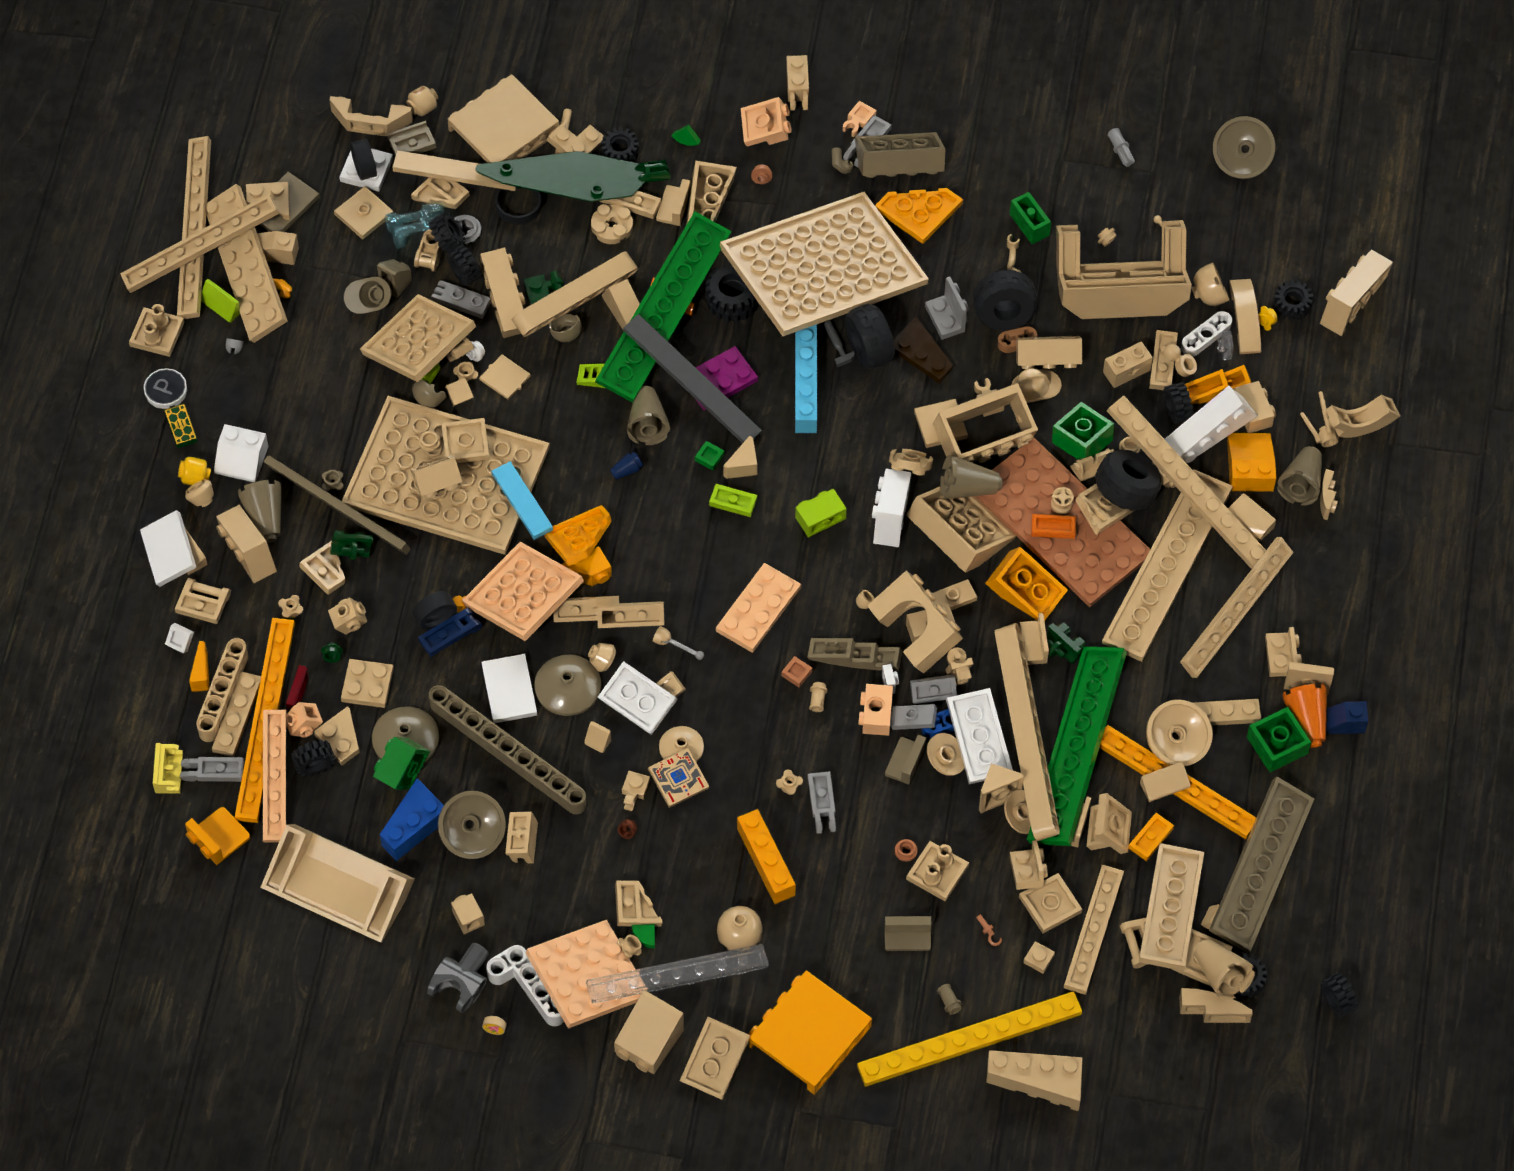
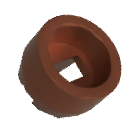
M626 819L618 826L619 835L625 839L633 838L637 832V824L633 820Z

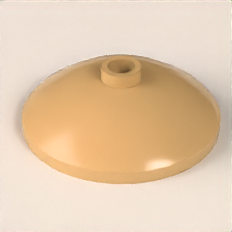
M1171 700L1157 707L1148 719L1146 727L1148 745L1155 756L1164 763L1174 765L1183 762L1184 766L1192 765L1206 755L1212 743L1213 733L1209 718L1200 707L1189 701ZM1173 732L1178 734V740L1172 737Z

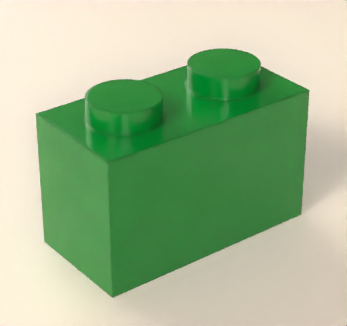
M1029 192L1011 200L1010 216L1031 244L1050 236L1051 221Z

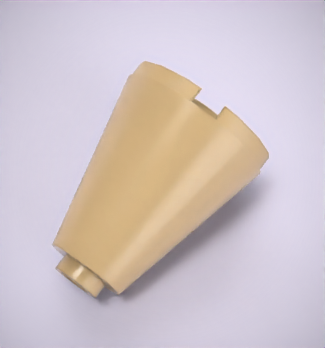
M1210 939L1202 940L1196 945L1194 956L1219 998L1231 1000L1236 998L1234 994L1237 992L1243 993L1246 991L1255 976V972L1252 970L1253 965L1249 961Z

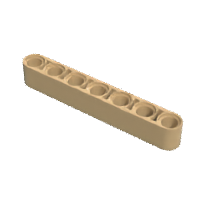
M624 251L518 312L511 320L523 337H527L603 293L609 287L627 279L638 270V267L629 254Z

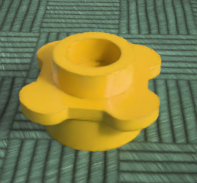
M1262 306L1261 312L1258 314L1259 323L1264 326L1266 331L1271 330V325L1277 322V315L1272 308Z

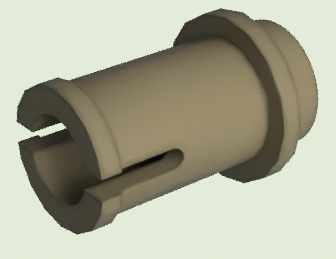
M945 984L939 987L937 992L945 1004V1011L949 1012L950 1015L961 1011L962 1003L960 1000H957L951 985Z

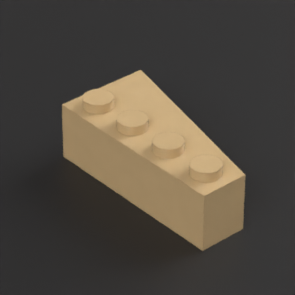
M505 247L480 254V270L482 274L484 273L486 288L491 289L489 291L491 303L497 309L495 314L503 338L521 334L511 319L518 312L522 311V305H525L523 293H518L517 285H519L518 276L516 273H512V256L510 253H506Z
M1372 249L1366 256L1362 255L1357 266H1352L1346 278L1342 277L1336 289L1329 291L1326 296L1328 302L1320 324L1342 336L1346 331L1347 323L1351 324L1354 321L1359 309L1364 308L1371 294L1374 295L1388 277L1393 262Z
M989 1050L986 1083L1012 1091H1021L1027 1093L1028 1096L1040 1097L1049 1100L1050 1103L1062 1104L1071 1107L1070 1109L1079 1111L1082 1057Z

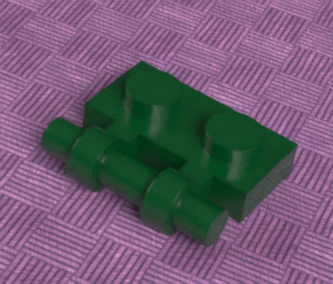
M558 271L550 273L551 280L545 281L544 274L523 279L530 305L548 296L550 290L556 291L564 285Z

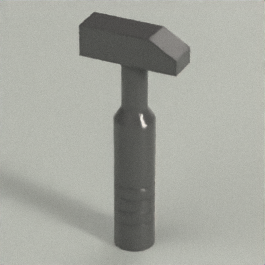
M826 321L824 327L835 349L841 355V357L835 359L837 367L852 362L855 358L854 351L848 354L845 353L843 344L832 322Z

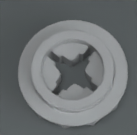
M460 215L454 218L458 220L459 226L463 228V225H465V228L468 230L467 234L464 235L466 245L470 242H475L480 237L481 225L475 217Z

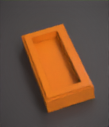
M1032 514L1031 537L1075 539L1076 516Z

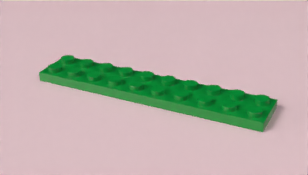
M694 211L631 320L639 314L665 340L669 341L721 252L720 242L727 240L732 231ZM623 332L597 376L595 383L633 403L656 361Z
M1083 647L1048 765L1060 834L1037 841L1038 844L1071 846L1127 654L1124 648ZM1031 827L1027 837L1030 844L1036 840Z

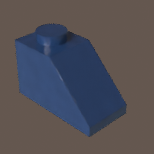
M1366 701L1342 702L1327 709L1326 734L1365 733L1368 724Z

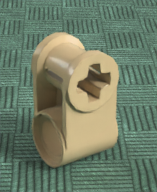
M427 230L424 232L419 249L416 252L414 267H426L436 272L442 247L438 246L437 241L434 244H430V242L435 241V237L431 235L432 230Z

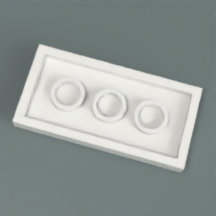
M990 688L948 697L946 702L969 784L985 781L991 763L1013 770Z

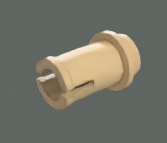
M815 682L810 687L812 694L809 709L813 712H822L824 710L825 694L828 692V689L824 683Z

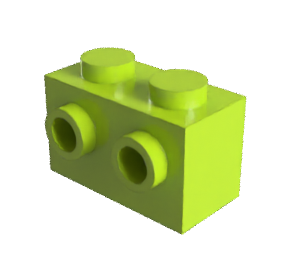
M833 488L819 493L809 501L804 500L799 503L795 509V518L807 537H810L845 520L846 507Z

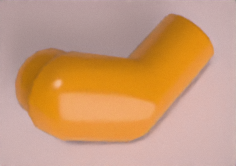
M273 278L276 289L280 290V298H290L292 287L282 279Z

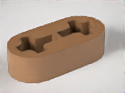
M1028 326L1002 332L997 342L999 350L1004 353L1015 352L1016 338L1024 337V335L1037 337L1036 330ZM1004 340L1011 342L1010 345H1007V343L1004 342Z

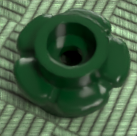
M328 643L321 648V653H323L325 661L335 663L340 660L343 649L336 643Z

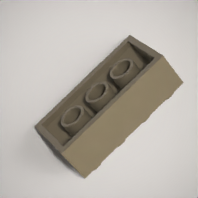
M936 132L855 137L858 167L863 176L873 178L877 175L892 177L897 174L917 175L918 173L937 174L938 172H944L945 147Z

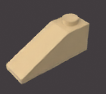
M280 231L257 233L266 261L290 265L295 264L299 249L297 234Z

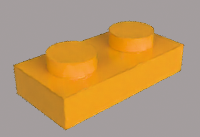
M1155 813L1132 840L1128 848L1147 861L1159 847V844L1172 832L1174 825Z

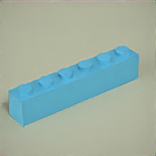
M817 324L795 332V433H817Z

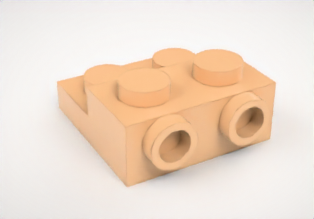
M779 97L741 108L743 137L746 146L764 141L771 145L788 140V133H791L792 130L789 121L786 120V116L790 115L788 105L784 104Z

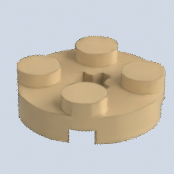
M600 205L591 218V230L597 236V239L606 244H617L625 237L627 239L633 230V219L630 215V210L618 205ZM614 221L617 225L609 227L608 222Z
M897 449L890 452L889 462L894 470L903 471L906 469L912 470V473L916 475H925V471L932 468L933 458L930 456L927 459L926 453L911 449H902V453H896Z

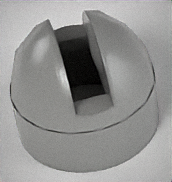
M227 338L225 344L227 352L231 353V349L235 348L234 354H238L242 350L244 341Z

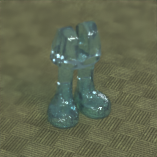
M425 204L417 212L386 214L385 223L388 231L392 232L396 248H403L409 235L430 230V220L444 212L442 205ZM422 220L413 224L403 225L408 222Z

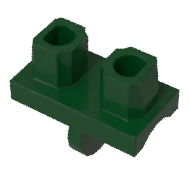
M336 530L332 537L330 555L349 556V560H355L356 557H369L373 538L371 535H366L365 532L345 534L344 531Z
M1064 622L1057 626L1052 623L1048 626L1049 631L1046 634L1047 643L1050 647L1048 655L1050 657L1056 655L1061 658L1065 657L1071 664H1074L1086 644L1081 637L1071 640L1068 637L1071 632L1070 627Z

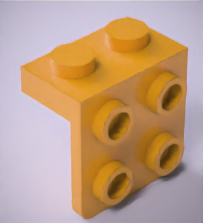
M224 807L217 809L200 824H197L192 818L185 823L187 838L191 843H196L200 847L202 854L207 859H211L216 865L250 839L249 832Z

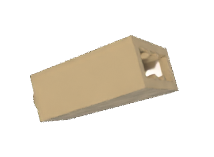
M628 279L609 287L602 294L604 301L623 329L630 322L640 305Z

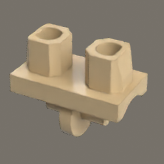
M953 648L947 654L949 665L945 671L946 675L954 674L957 686L968 683V680L972 678L969 669L973 665L972 658L966 660V653L963 649Z

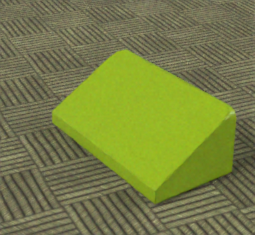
M207 279L201 293V302L228 322H232L240 314L239 301L210 279Z

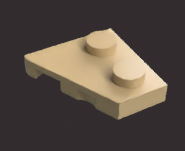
M332 541L300 562V568L328 595L345 584V576L340 567L339 557L337 555H330Z

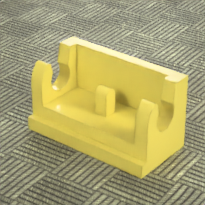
M156 743L153 773L155 793H180L183 750H179V745Z

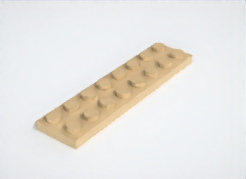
M233 185L207 202L206 215L210 225L247 206L239 185ZM253 227L218 246L234 297L239 301V311L249 340L255 343L288 322L256 229Z

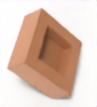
M794 656L781 672V676L797 687H800L812 673V667Z

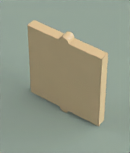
M501 355L493 364H489V368L479 379L509 400L517 390L522 389V385L531 377V374L504 355Z

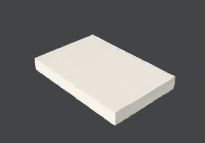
M176 510L140 529L156 585L161 587L197 568L180 512Z
M525 654L481 662L493 723L537 716Z
M624 661L598 696L601 701L650 735L654 733L677 701L675 696Z

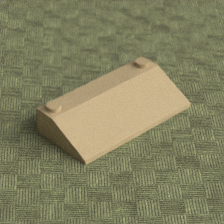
M291 824L286 825L260 888L382 943L406 901L415 878L298 825Z

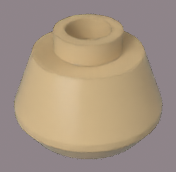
M202 479V481L191 485L186 490L185 498L196 506L205 507L213 501L212 497L214 496L211 482Z
M598 643L593 645L588 653L589 661L597 671H606L615 658L616 649L612 644Z

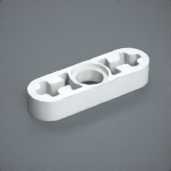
M1220 311L1183 338L1182 352L1192 357L1198 355L1230 330L1232 324L1231 315ZM1219 320H1220L1221 322H1223V321L1225 320V321H1226V324L1221 323V324L1218 325V322H1219ZM1208 330L1213 335L1206 338L1201 335V332ZM1195 343V348L1192 346L1187 347L1188 344L1193 345Z

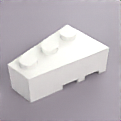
M885 469L884 477L879 478L878 489L881 491L876 492L875 504H878V506L874 505L872 518L876 519L873 544L899 547L910 489L911 472Z

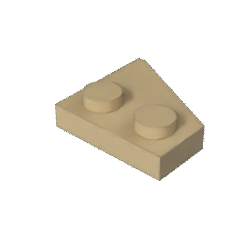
M431 177L411 194L412 199L415 201L456 209L470 196L469 191L456 181Z
M288 182L246 184L247 205L269 194L279 215L283 216L285 220H290Z
M348 706L314 731V735L318 740H323V742L326 740L330 743L335 759L341 765H344L360 753Z
M616 881L617 926L655 924V927H661L662 919L654 911L653 904L649 897L645 895L639 881Z

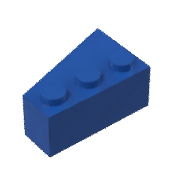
M418 778L380 833L382 847L396 861L438 828L439 814L444 806Z

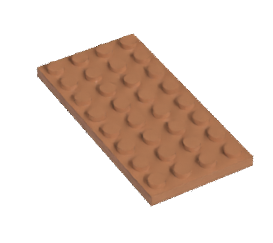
M1034 438L1029 441V444L1019 448L992 470L998 472L1003 480L1001 490H998L993 495L976 497L1086 605L1091 607L1142 566L1150 548L1122 521H1118L1096 535L1075 501L1078 495L1087 490V488ZM1059 487L1070 489L1074 495L1072 509L1066 514H1058L1051 508L1052 494ZM1032 514L1076 516L1075 539L1031 537Z

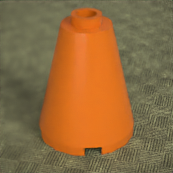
M1315 684L1302 685L1290 689L1291 693L1288 695L1284 692L1282 694L1286 707H1289L1311 741L1310 748L1322 746V742L1326 740V685L1321 684V688H1316Z

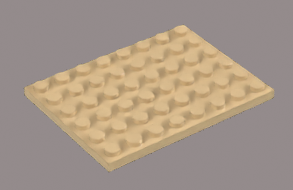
M865 192L720 242L722 252L782 336L847 314L850 310L859 306L871 305L927 285L929 280Z
M387 396L342 502L356 511L505 555L520 518L492 476L491 471L511 461L531 492L550 445L545 441L485 424L489 459L457 463L463 482L458 483V487L446 491L444 488L438 490L437 495L425 498V495L421 496L418 494L410 469L445 458L441 423L470 419ZM426 431L435 432L440 438V446L433 452H425L419 446V438Z

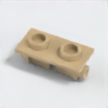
M1108 448L1103 452L1095 454V457L1089 456L1081 460L1078 459L1070 467L1080 482L1095 476L1104 457L1108 453L1113 452L1114 449L1110 450Z

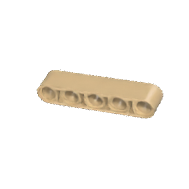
M240 638L231 639L227 643L198 716L196 725L199 737L205 742L215 740L240 672H243L248 660L247 647ZM236 650H241L240 653H233ZM229 669H234L233 672H230V673H227V672H226V671L229 670ZM221 688H226V689H227V690H225V691H223V692H219V691H218V690L221 689ZM219 707L218 710L211 711L212 708ZM207 726L212 727L209 730H203Z

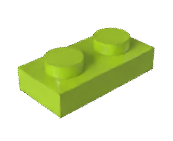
M716 484L709 501V506L751 517L757 501V495Z

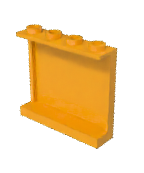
M806 970L802 976L798 975L793 980L792 987L788 992H783L777 1000L778 1004L774 1009L770 1008L763 1016V1022L751 1029L749 1035H751L749 1047L752 1048L754 1045L804 1081L807 1084V1090L815 1095L872 1027V1018Z

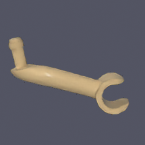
M1010 234L1007 237V247L1010 249L1007 270L1021 273L1020 270L1013 268L1016 259V249L1019 247L1020 239L1016 242H1011L1013 235Z

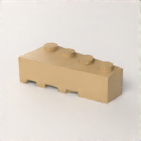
M695 161L687 223L694 211L716 222L734 181L737 167Z

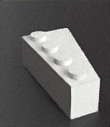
M1227 386L1166 437L1165 441L1186 463H1190L1197 456L1258 415L1243 396L1232 387Z

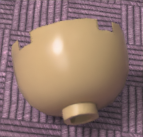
M1214 263L1200 268L1194 276L1195 286L1191 287L1195 298H1200L1204 304L1209 306H1217L1229 301L1228 294Z
M731 907L724 911L719 918L717 926L719 942L731 952H749L757 943L759 944L762 938L763 927L760 917L754 910L748 907Z

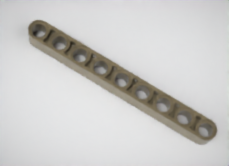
M437 685L431 688L429 691V701L431 709L570 813L581 814L585 811L587 806L586 793L580 786L446 687ZM439 697L444 698L442 701H436V700H435L436 698H439ZM454 710H460V711H461L460 713H457V714L452 713V711H454ZM470 723H478L476 726H469ZM488 735H494V736H495V737L492 738V739H487V738H485V737L488 736ZM504 748H512L511 751H503ZM523 760L529 761L527 764H521L520 762ZM539 773L547 774L544 777L537 776ZM556 786H563V787H564L563 789H560V790L554 789V787H556ZM575 798L581 799V801L577 803H574L571 800Z

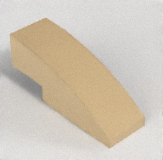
M1181 988L1179 996L1180 1014H1203L1204 1023H1250L1252 1009L1233 999L1223 1000L1216 993L1210 991Z

